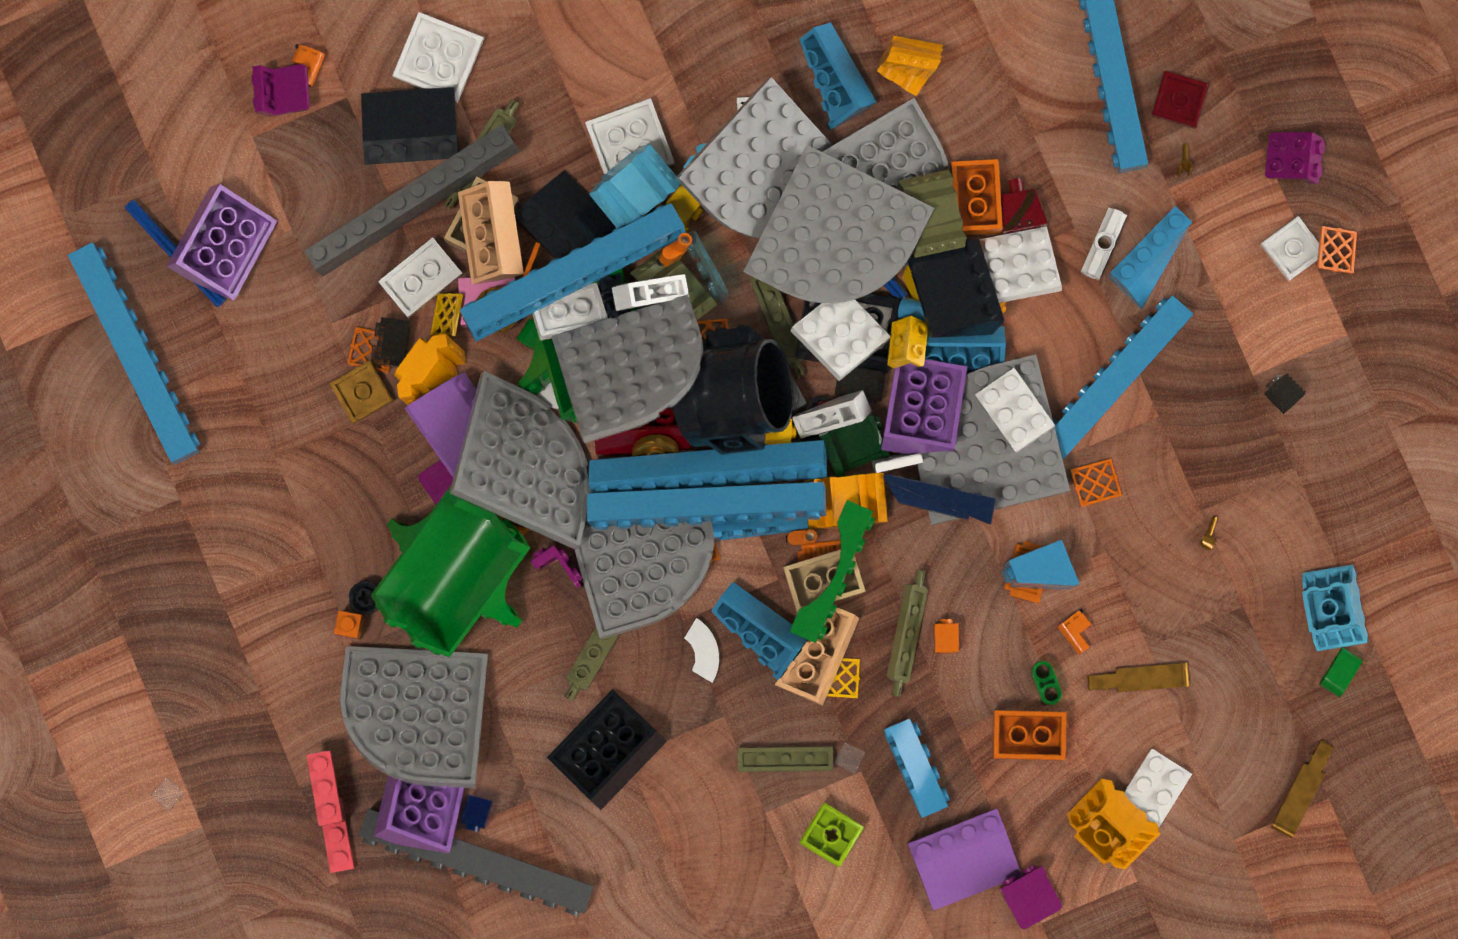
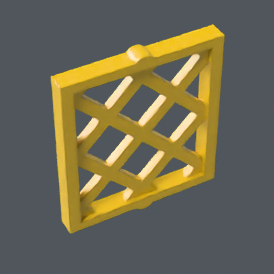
M438 294L430 335L446 334L448 336H456L463 294ZM447 297L448 299L444 303L443 298ZM456 297L457 299L453 303L452 298ZM450 304L451 307L447 311L446 306ZM453 311L454 315L450 319L449 314ZM444 312L445 315L441 319L440 314ZM447 320L448 323L444 327L443 322ZM439 327H440V328H441V332H440V333H437V330H438ZM450 328L451 331L446 333V330Z
M843 658L842 661L852 663L846 668L841 662L840 666L844 670L839 675L836 674L833 683L838 680L843 687L836 692L831 686L830 690L834 694H828L827 697L858 698L860 659ZM854 664L857 666V674L855 676L849 671ZM845 672L852 678L846 684L840 679ZM853 681L856 683V691L854 693L847 687ZM846 689L850 693V695L839 693Z

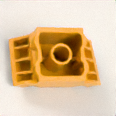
M894 36L879 60L877 72L898 84L907 92L917 96L923 85L940 64L942 57L940 54L943 50V45Z
M446 334L434 335L429 341L422 337L418 339L394 374L399 380L397 384L399 399L406 405H409L449 379L458 376L456 366L467 364L465 351Z
M884 473L858 474L847 477H828L804 481V483L824 482L826 487L827 516H821L817 520L808 519V529L838 528L837 521L847 500L873 511L871 516L875 518L873 524L888 522Z
M1100 779L1067 813L1070 825L1076 830L1074 837L1103 865L1111 863L1115 868L1126 869L1160 835L1157 823L1148 821L1145 811L1138 809L1125 796L1124 791L1115 790L1112 780Z

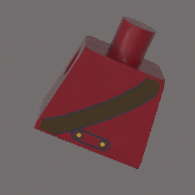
M1022 178L1009 180L1010 193L1003 194L1001 197L1003 226L1001 234L1046 227L1047 220L1035 189L1024 190Z

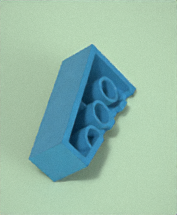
M831 22L812 28L799 39L809 68L813 69L815 80L813 81L816 89L819 88L823 99V102H821L823 111L828 113L830 130L857 117L876 103Z
M1176 206L1108 275V278L1141 309L1192 223Z
M1000 326L993 335L931 338L928 330L925 359L967 366V370L973 372L987 366L1005 362L1006 347L1005 328Z
M797 517L794 521L773 518L771 522H760L759 519H752L748 523H736L735 520L726 521L724 524H712L714 541L808 530L806 517Z
M734 582L725 590L711 610L731 633L736 632L741 637V643L747 649L751 648L759 656L758 661L763 666L767 665L774 672L773 676L777 681L782 677L787 667L807 642L806 639L789 632L792 626L791 623Z
M908 719L884 729L883 733L920 818L948 807L946 802L950 801L946 789H940L938 785L939 773L935 765L931 767L927 758L931 757L926 744L921 745L918 739L921 732L917 723H911V720Z

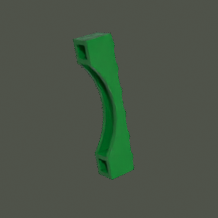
M846 501L837 521L841 551L836 573L829 586L816 600L798 610L789 632L813 643H816L818 639L823 640L827 631V627L824 626L827 617L832 619L837 605L833 604L837 595L842 596L847 585L843 582L846 573L851 575L856 564L852 560L855 552H861L866 541L862 539L865 530H871L875 518L871 517L873 511L851 501Z

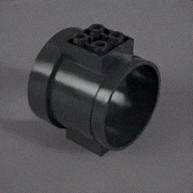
M738 325L737 328L731 329L717 328L715 331L706 332V343H703V356L701 357L700 371L696 380L683 398L672 407L679 430L686 441L695 447L711 446L721 455L765 450V434L784 431L792 417L793 383L786 356L777 342L772 339H764L748 325Z

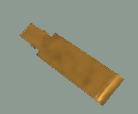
M1188 663L1115 669L1116 674L1103 673L1102 675L1087 676L1088 690H1110V688H1117V693L1190 686Z
M1320 740L1310 757L1308 765L1302 764L1271 828L1291 839L1294 837L1325 776L1321 771L1324 765L1327 764V759L1334 746Z

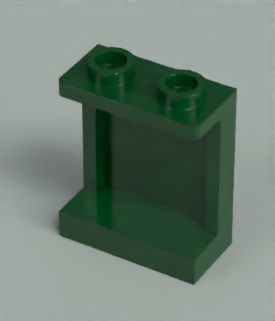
M870 412L862 422L819 433L820 439L824 440L826 453L836 477L846 476V471L880 457H889L886 450H881L883 437H881L878 429L882 428L878 415L873 416Z

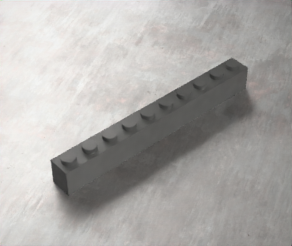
M500 125L305 250V253L315 270L322 276H325L475 180L476 176L480 177L520 150L505 127Z
M367 809L358 835L364 838L362 842L376 846L377 842L386 845L385 850L399 854L400 850L409 853L407 858L421 862L422 858L430 860V866L442 870L444 866L453 868V874L465 878L467 874L476 876L475 881L485 885H489L491 881L499 884L497 889L511 893L512 889L520 891V897L532 901L534 897L543 899V905L555 909L557 905L566 907L565 912L575 916L586 912L594 888L593 885L454 837L449 853L388 842L374 836L379 812Z

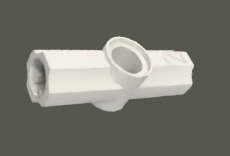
M1113 208L1107 209L1081 269V273L1092 279H1100L1127 217L1123 212ZM1102 238L1108 240L1110 247L1108 249L1100 248L1098 240Z

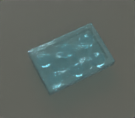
M696 230L689 233L692 237V243L687 251L692 259L696 258L698 260V263H696L697 269L703 280L708 279L710 294L714 300L718 298L720 303L729 300V291Z

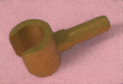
M1183 144L1182 161H1180L1176 173L1180 176L1181 171L1185 170L1188 173L1187 177H1189L1193 164L1188 158V144Z
M1212 516L1208 530L1200 540V545L1208 551L1217 541L1211 537L1218 519L1215 516Z

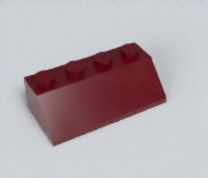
M668 406L659 412V417L654 420L595 440L596 455L632 454V447L635 442L648 435L670 437L678 444L679 451L690 450V444L679 430L673 408Z

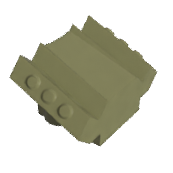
M943 170L899 180L897 190L934 207L912 252L913 256L917 258L965 247L966 235L962 230L963 220L959 213L957 192L953 188V176L950 171Z
M664 248L630 272L636 282L685 274L689 300L696 320L717 306L711 295L706 292L699 281L680 260L667 267H663L664 264L662 266L657 264L656 260L659 259L658 256Z

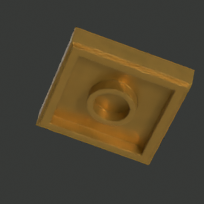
M371 360L329 383L352 424L359 422L394 401Z

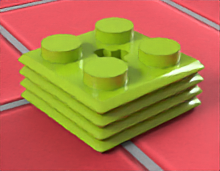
M823 803L799 843L835 866L840 867L864 827L830 805ZM834 828L837 830L835 834L838 838L837 840L832 839L829 842L826 840L827 835L825 831H831Z

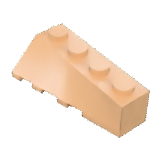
M836 608L832 619L827 617L824 626L827 627V631L823 640L818 639L816 643L806 642L801 652L790 663L787 671L779 678L775 685L823 706L859 618L850 612Z

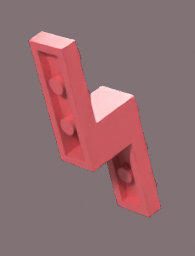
M331 751L306 755L318 825L323 828L330 873L355 869L343 798H339L332 753Z

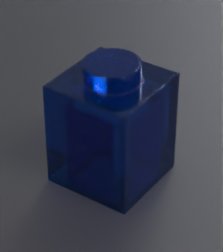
M469 795L461 823L467 824L465 829L479 832L480 828L486 829L493 801Z

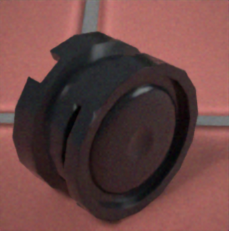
M360 581L350 589L348 595L351 607L356 612L362 614H372L378 611L375 607L376 603L371 597V594L378 585L370 581Z

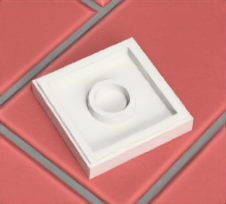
M1299 216L1260 244L1288 282L1318 259L1319 242Z
M900 453L891 455L888 458L875 459L872 461V466L875 472L879 473L923 463L921 453Z

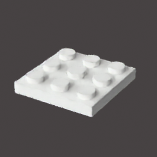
M419 12L392 76L395 79L421 89L455 87L456 103H458L484 38Z
M651 98L585 122L604 175L632 151L635 153L638 149L649 143L668 167L675 165Z
M1047 226L979 239L999 303L1062 291Z
M856 300L841 303H821L791 328V332L838 381L887 343L891 337Z

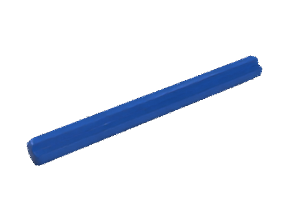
M134 200L130 201L125 206V209L171 258L177 247L175 243ZM195 283L216 307H220L226 301L224 296Z

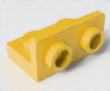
M913 316L892 322L888 366L894 369L909 363L918 367L924 366L928 334L926 322Z

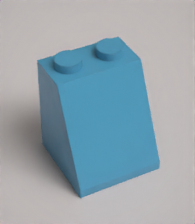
M1062 540L1011 559L1003 565L1004 569L1001 570L1005 582H1010L1011 587L1070 590L1080 584Z

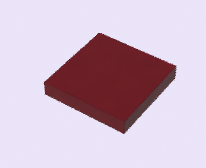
M1164 71L1151 116L1196 129L1209 83Z

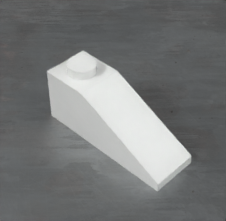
M685 274L612 287L616 311L672 301L677 297L687 294L689 297Z
M861 390L840 396L794 415L792 419L800 438H805L862 422L871 412V408L864 391Z

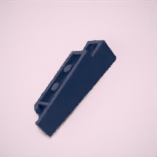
M884 474V480L899 504L964 520L972 517L989 525L992 523L997 503L996 498Z

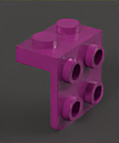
M298 64L277 69H270L261 65L252 67L253 106L255 113L273 117L309 109L308 70L306 65Z
M1313 132L1271 133L1268 140L1265 176L1269 179H1301L1308 184H1319V177L1322 176L1321 158L1325 151L1324 139Z
M439 460L420 473L418 480L435 505H437L452 485L453 477L442 461Z
M555 546L548 550L542 548L532 555L534 559L530 562L537 572L558 559L577 589L582 588L580 582L583 579L575 567L570 570L566 564L570 560L562 548L558 550Z
M1035 864L1024 869L1023 876L1017 879L1015 876L1002 882L1003 887L999 888L1021 929H1027L1062 909V903L1049 882L1043 866L1036 867Z

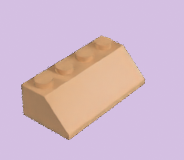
M487 181L458 192L471 283L481 284L506 280L524 274L510 182Z

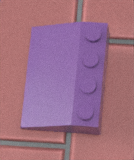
M221 184L211 186L170 258L167 267L184 278L234 301L274 229L277 220Z
M925 359L924 366L922 367L909 363L895 368L881 450L903 454L954 451L967 366Z
M465 372L449 379L404 408L453 478L476 393L475 386Z
M388 775L374 836L398 845L449 853L464 788L417 785L403 782Z
M997 809L907 843L933 911L1000 885L1012 876H1015V878L1022 876Z

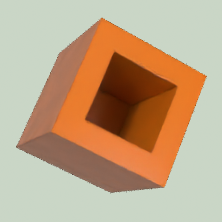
M338 610L334 634L360 640L365 617Z
M940 619L939 624L933 625L934 654L958 653V623L953 624V619Z

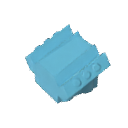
M649 143L638 149L635 153L632 151L601 177L602 180L594 186L589 195L615 227L618 228L632 223L637 217L645 216L652 208L663 202L668 194L676 191L681 183Z
M1353 565L1302 573L1304 590L1302 596L1307 623L1317 651L1368 642L1365 617L1360 602V589L1356 582L1357 574Z

